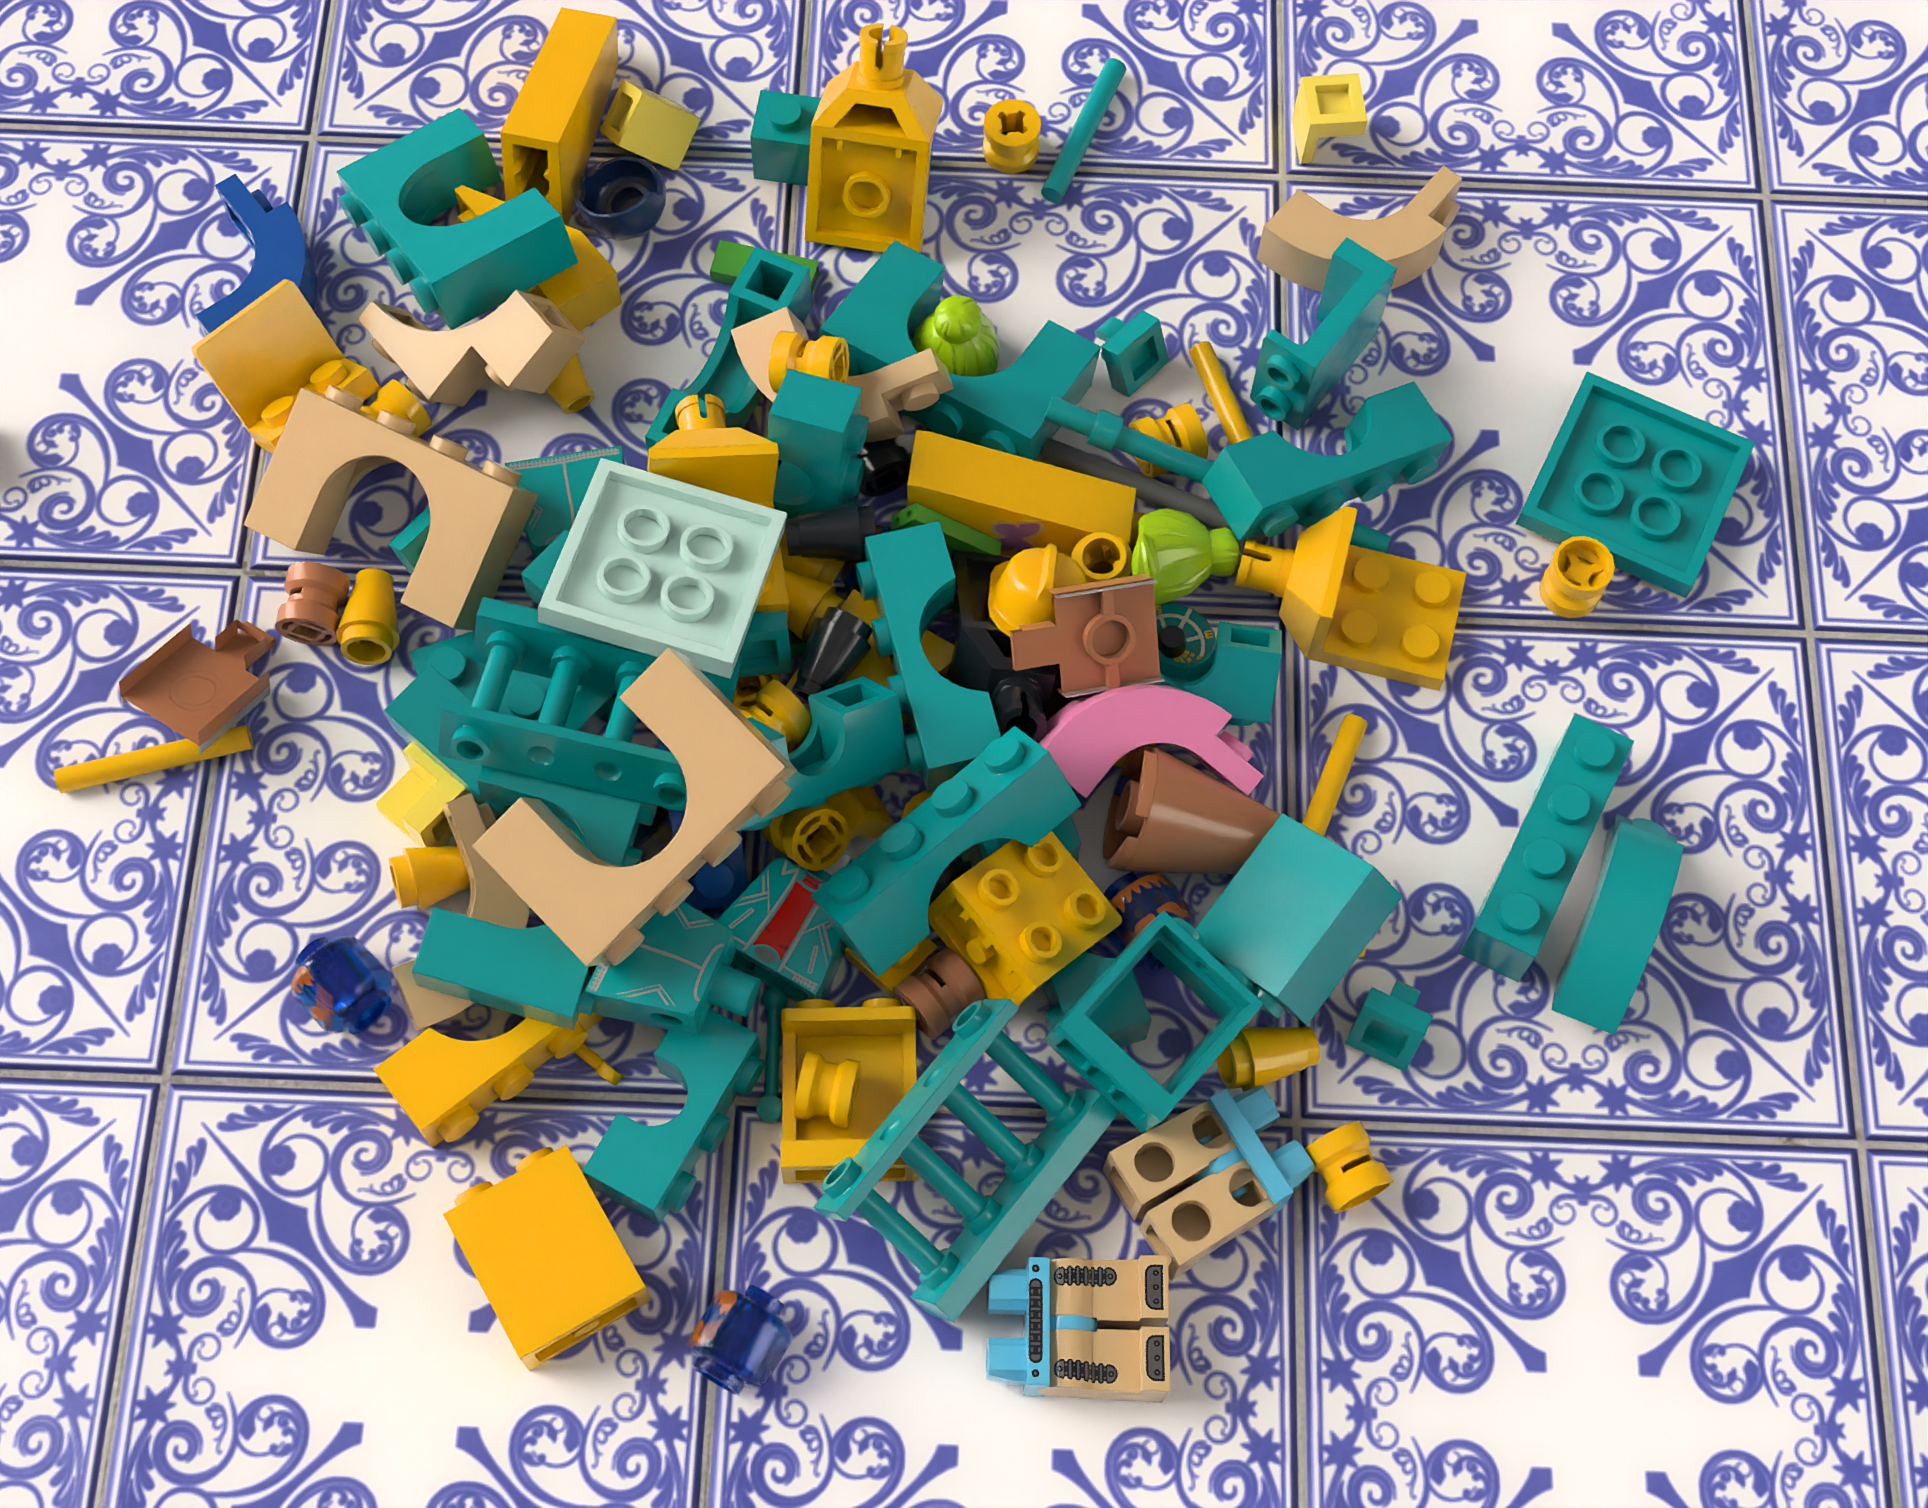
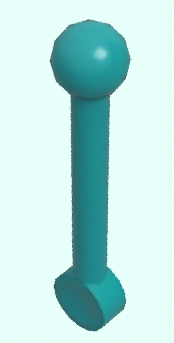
M778 986L767 988L762 995V1004L768 1009L764 1097L757 1103V1114L760 1120L768 1124L776 1123L782 1118V1102L777 1097L781 1010L786 1006L788 996L785 990Z

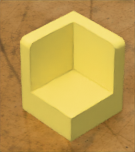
M1359 73L1301 78L1292 116L1300 164L1312 163L1318 138L1364 135L1368 120Z
M623 78L600 128V132L619 147L671 170H677L682 163L701 119L682 105Z
M411 742L402 751L410 770L377 801L376 805L379 812L419 847H441L453 835L442 806L448 801L469 793L462 784Z

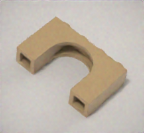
M330 384L325 394L301 387L243 525L295 551L324 555L346 502L357 483L366 474L382 465L400 462L418 478L425 490L430 507L428 537L400 603L453 629L474 631L476 614L482 598L494 599L538 494L519 486L522 474L488 459L482 468L465 460L469 449L456 442L434 434L429 443L412 435L416 424L399 415L381 409L377 418L360 410L364 399Z
M667 648L619 697L673 753L685 778L687 802L684 818L672 841L660 853L645 862L633 866L620 867L610 864L589 851L540 799L520 797L472 845L476 852L586 967L604 965L608 960L616 966L632 954L645 938L639 929L657 911L664 917L675 910L694 889L688 880L706 862L711 867H715L725 860L743 839L737 831L755 813L761 818L770 814L784 801L792 790L786 781L797 769L683 653L671 648Z

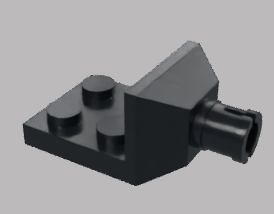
M953 549L951 563L956 579L954 605L952 607L956 641L947 680L967 689L989 692L1001 737L1012 727L1016 726L1034 741L1040 743L1047 732V721L1072 700V697L1065 698L1056 690L1062 688L1060 664L1017 671L1013 669L1010 637L1000 631L992 621L987 604L990 576L996 565L1010 561L1012 557Z

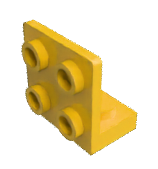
M288 279L279 282L192 347L193 355L258 446L272 454L301 387L325 394L330 384L353 393L364 400L380 389L368 368L343 356L296 284Z
M1052 831L1032 848L1017 840H1010L951 882L928 907V923L946 946L953 950L972 970L982 985L986 996L989 999H1011L1018 1007L1050 978L1122 923L1120 914Z

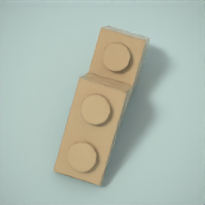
M515 290L491 314L471 325L454 330L434 331L420 322L409 310L371 301L358 318L374 337L371 343L375 350L390 362L397 364L408 376L406 381L408 388L418 398L432 405L440 402L464 407L488 376L500 387L511 392L520 389L543 394L586 341L550 299Z

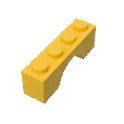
M592 1012L591 1016L579 1013L574 1031L526 1017L512 1030L495 1038L481 1041L457 1040L428 1028L373 1070L433 1148L442 1140L452 1142L469 1132L479 1120L478 1113L499 1097L501 1100H508L519 1094L533 1080L534 1074L532 1072L550 1058L555 1056L556 1059H561L578 1049L588 1037L587 1030L605 1016Z

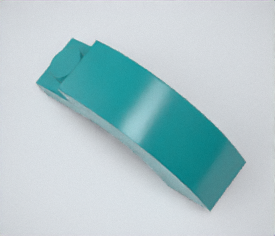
M1618 814L1615 815L1606 835L1602 864L1592 898L1577 936L1557 977L1551 1010L1615 1035L1651 955L1672 896L1682 859L1684 845L1677 843V837L1668 834L1659 824L1644 818L1631 820Z

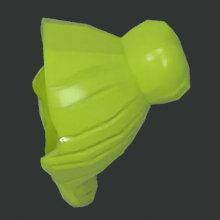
M953 295L945 298L936 307L935 312L931 313L921 322L911 339V343L918 353L932 348L947 367L948 373L977 377L994 374L997 370L1000 353L999 339L997 338L992 321L982 313L977 302L970 297Z
M1169 508L1158 509L1143 515L1138 521V537L1131 562L1132 576L1147 574L1157 581V583H1153L1155 606L1164 604L1192 593L1210 574L1219 577H1230L1237 572L1241 562L1240 542L1234 532L1226 527L1208 531L1202 523L1189 513Z

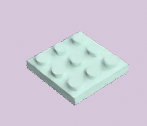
M601 458L539 603L538 622L655 657H659L667 648H671L683 653L699 670L730 679L782 538L787 513Z

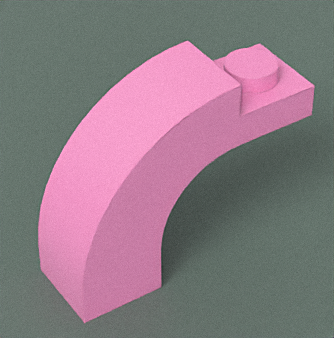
M1160 683L1130 685L1077 697L1062 707L1047 721L1046 735L1038 743L1050 752L1072 790L1085 798L1089 796L1109 769L1122 756L1138 747L1153 743H1171L1180 746L1222 782L1246 796H1249L1264 777V775L1248 763L1254 753L1245 744L1225 730L1217 737L1231 719V714L1205 698Z

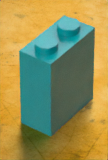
M1282 813L1195 929L1203 939V947L1221 964L1226 963L1234 966L1249 979L1253 986L1252 993L1264 1003L1261 1007L1263 1011L1278 1019L1285 1010L1308 1025L1403 896L1373 865Z

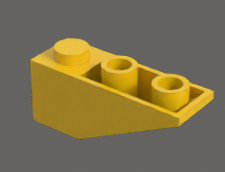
M463 185L454 189L461 213L455 218L457 224L474 219L505 203L502 200ZM565 225L578 263L524 292L550 299L578 331H581L621 305L622 300L616 270L581 231Z

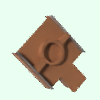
M1147 574L1047 589L1054 594L1056 625L1051 621L1020 625L1019 629L1010 631L1013 669L1017 671L1060 664L1062 688L1056 690L1065 698L1104 692L1130 685L1164 682L1165 680L1160 677L1153 584L1157 583V581Z
M236 619L215 637L216 651L192 637L191 623H189L119 681L122 705L129 701L199 746V754H202L271 693L269 671L259 679L246 671V669L275 645V638L248 621L242 623Z

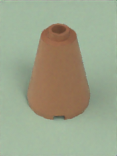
M1144 745L1130 751L1121 769L1120 775L1131 778V780L1126 783L1121 796L1114 794L1112 796L1104 830L1103 858L1110 860L1106 865L1108 868L1118 871L1236 875L1280 817V813L1154 745Z

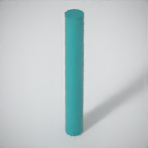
M1115 58L1106 60L1041 189V194L1046 200L1052 203H1060L1127 70L1122 61Z

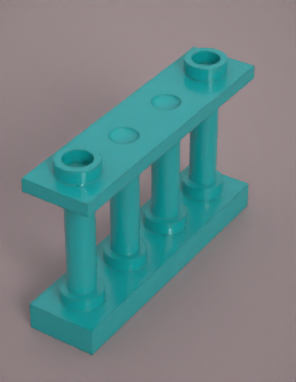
M483 597L476 614L472 660L486 663L471 706L445 700L441 710L438 755L460 760L467 764L483 765L654 804L669 810L684 812L686 810V783L677 759L671 751L668 752L631 743L638 717L619 698L658 657L538 622V609ZM738 656L730 679L700 670L732 704L734 703L743 658L741 656ZM512 670L551 678L538 721L498 713ZM578 685L617 694L604 737L564 728Z
M1011 999L977 1000L957 1017L952 1026V1030L956 1033L856 1156L853 1159L848 1157L842 1160L829 1172L821 1187L825 1193L813 1207L823 1217L844 1222L847 1221L854 1211L860 1214L921 1271L919 1275L921 1284L910 1298L927 1314L950 1322L957 1320L1120 1113L1097 1090L1076 1088L1074 1091L1066 1093L1002 1031L1020 1009ZM984 1052L1047 1111L1046 1121L1048 1124L1033 1143L1024 1144L960 1083ZM941 1104L1006 1164L1004 1172L1007 1176L992 1195L982 1197L917 1136L918 1132ZM898 1157L964 1217L962 1221L964 1230L948 1249L944 1248L939 1251L873 1189Z

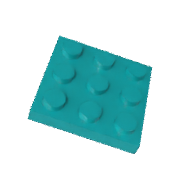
M1587 371L1522 508L1516 525L1560 544L1571 537L1578 536L1596 539L1604 544L1612 554L1615 568L1687 598L1699 575L1756 442Z

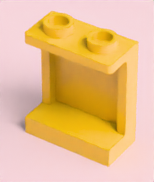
M893 998L869 999L862 1003V1007H836V1004L829 1000L808 999L796 1003V1008L781 1010L783 1078L780 1167L783 1184L823 1183L829 1172L839 1162L848 1157L853 1159L916 1083L915 1007L902 1006L901 1001ZM806 1052L820 1053L826 1062L841 1064L847 1059L861 1061L858 1089L848 1128L834 1126L828 1117L818 1115L813 1116L809 1120L794 1118L797 1086ZM898 1157L878 1182L918 1181V1174Z
M567 1144L556 1151L552 1147H546L531 1153L516 1165L517 1173L494 1186L491 1182L487 1181L467 1189L455 1199L456 1207L443 1214L519 1359L529 1371L651 1301V1297Z

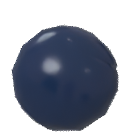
M620 156L602 162L589 176H582L580 178V198L575 199L574 202L583 219L601 237L623 241L642 237L656 226L665 207L666 186L661 173L647 161Z

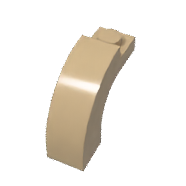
M1443 165L1404 208L1387 217L1372 220L1353 219L1337 214L1298 189L1263 226L1256 259L1275 273L1297 285L1323 292L1333 252L1348 237L1396 267L1397 271L1391 290L1416 279L1437 261L1447 228L1453 222L1460 209V205L1455 202L1462 177Z
M787 307L731 330L737 352L746 372L758 389L772 403L777 393H774L770 387L768 365L772 343L776 334L781 330L803 333L807 340H809L804 324ZM932 348L876 371L859 376H848L846 382L848 385L862 388L860 415L869 417L865 442H876L905 434L898 411L903 409L916 411L927 408L938 401L939 394L954 389L947 367Z
M472 793L446 802L442 808L469 875L471 893L466 916L503 927L526 928L530 907L472 847L496 822L490 806L487 802L477 806ZM416 958L390 968L415 1030H421L450 1018L475 1003L417 986L412 974Z

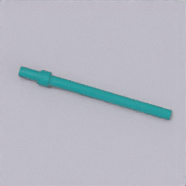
M1055 396L1051 397L1043 419L1087 436L1086 443L1109 453L1112 448L1118 449L1202 485L1201 481L1214 463L1123 425L1124 418L1103 409H1100L1096 414ZM1310 515L1297 520L1295 523L1309 528L1322 519H1314ZM1355 521L1350 545L1385 553L1390 542V536Z

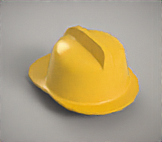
M1049 543L1045 548L1024 549L1012 557L1010 561L996 565L990 576L987 602L989 616L997 628L1009 637L1010 631L1019 629L1020 625L1051 621L1056 625L1054 594L1047 589L1086 583L1084 571L1071 557L1057 551L1056 544Z

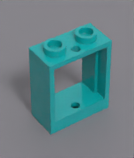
M1163 910L1139 932L1043 1040L1133 1125L1144 1133L1166 1118L1264 1003L1252 993L1253 986L1240 970L1230 964H1221L1203 947V939L1193 926L1181 918H1172ZM1148 951L1221 1017L1162 1086L1089 1018Z

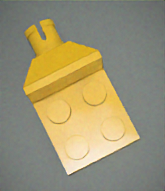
M869 24L861 28L859 34V44L861 45L860 61L854 62L828 81L811 124L805 241L884 253L895 240L921 254L931 148L942 112L943 98L915 70L904 68L905 49L908 42L907 32L898 26L891 25L889 41H885L884 48L882 49L884 24Z
M698 394L681 400L675 408L676 422L679 430H675L648 449L647 472L774 509L773 497L779 458L777 443L740 427L726 428L725 405L717 396L705 394L707 418H702L700 415ZM779 543L755 612L786 610L788 619L790 603Z
M1348 506L1341 508L1300 532L1295 550L1257 543L1253 539H1246L1234 587L1243 589L1247 587L1282 598L1278 615L1306 659L1440 691L1446 674L1466 572L1350 545L1358 509Z

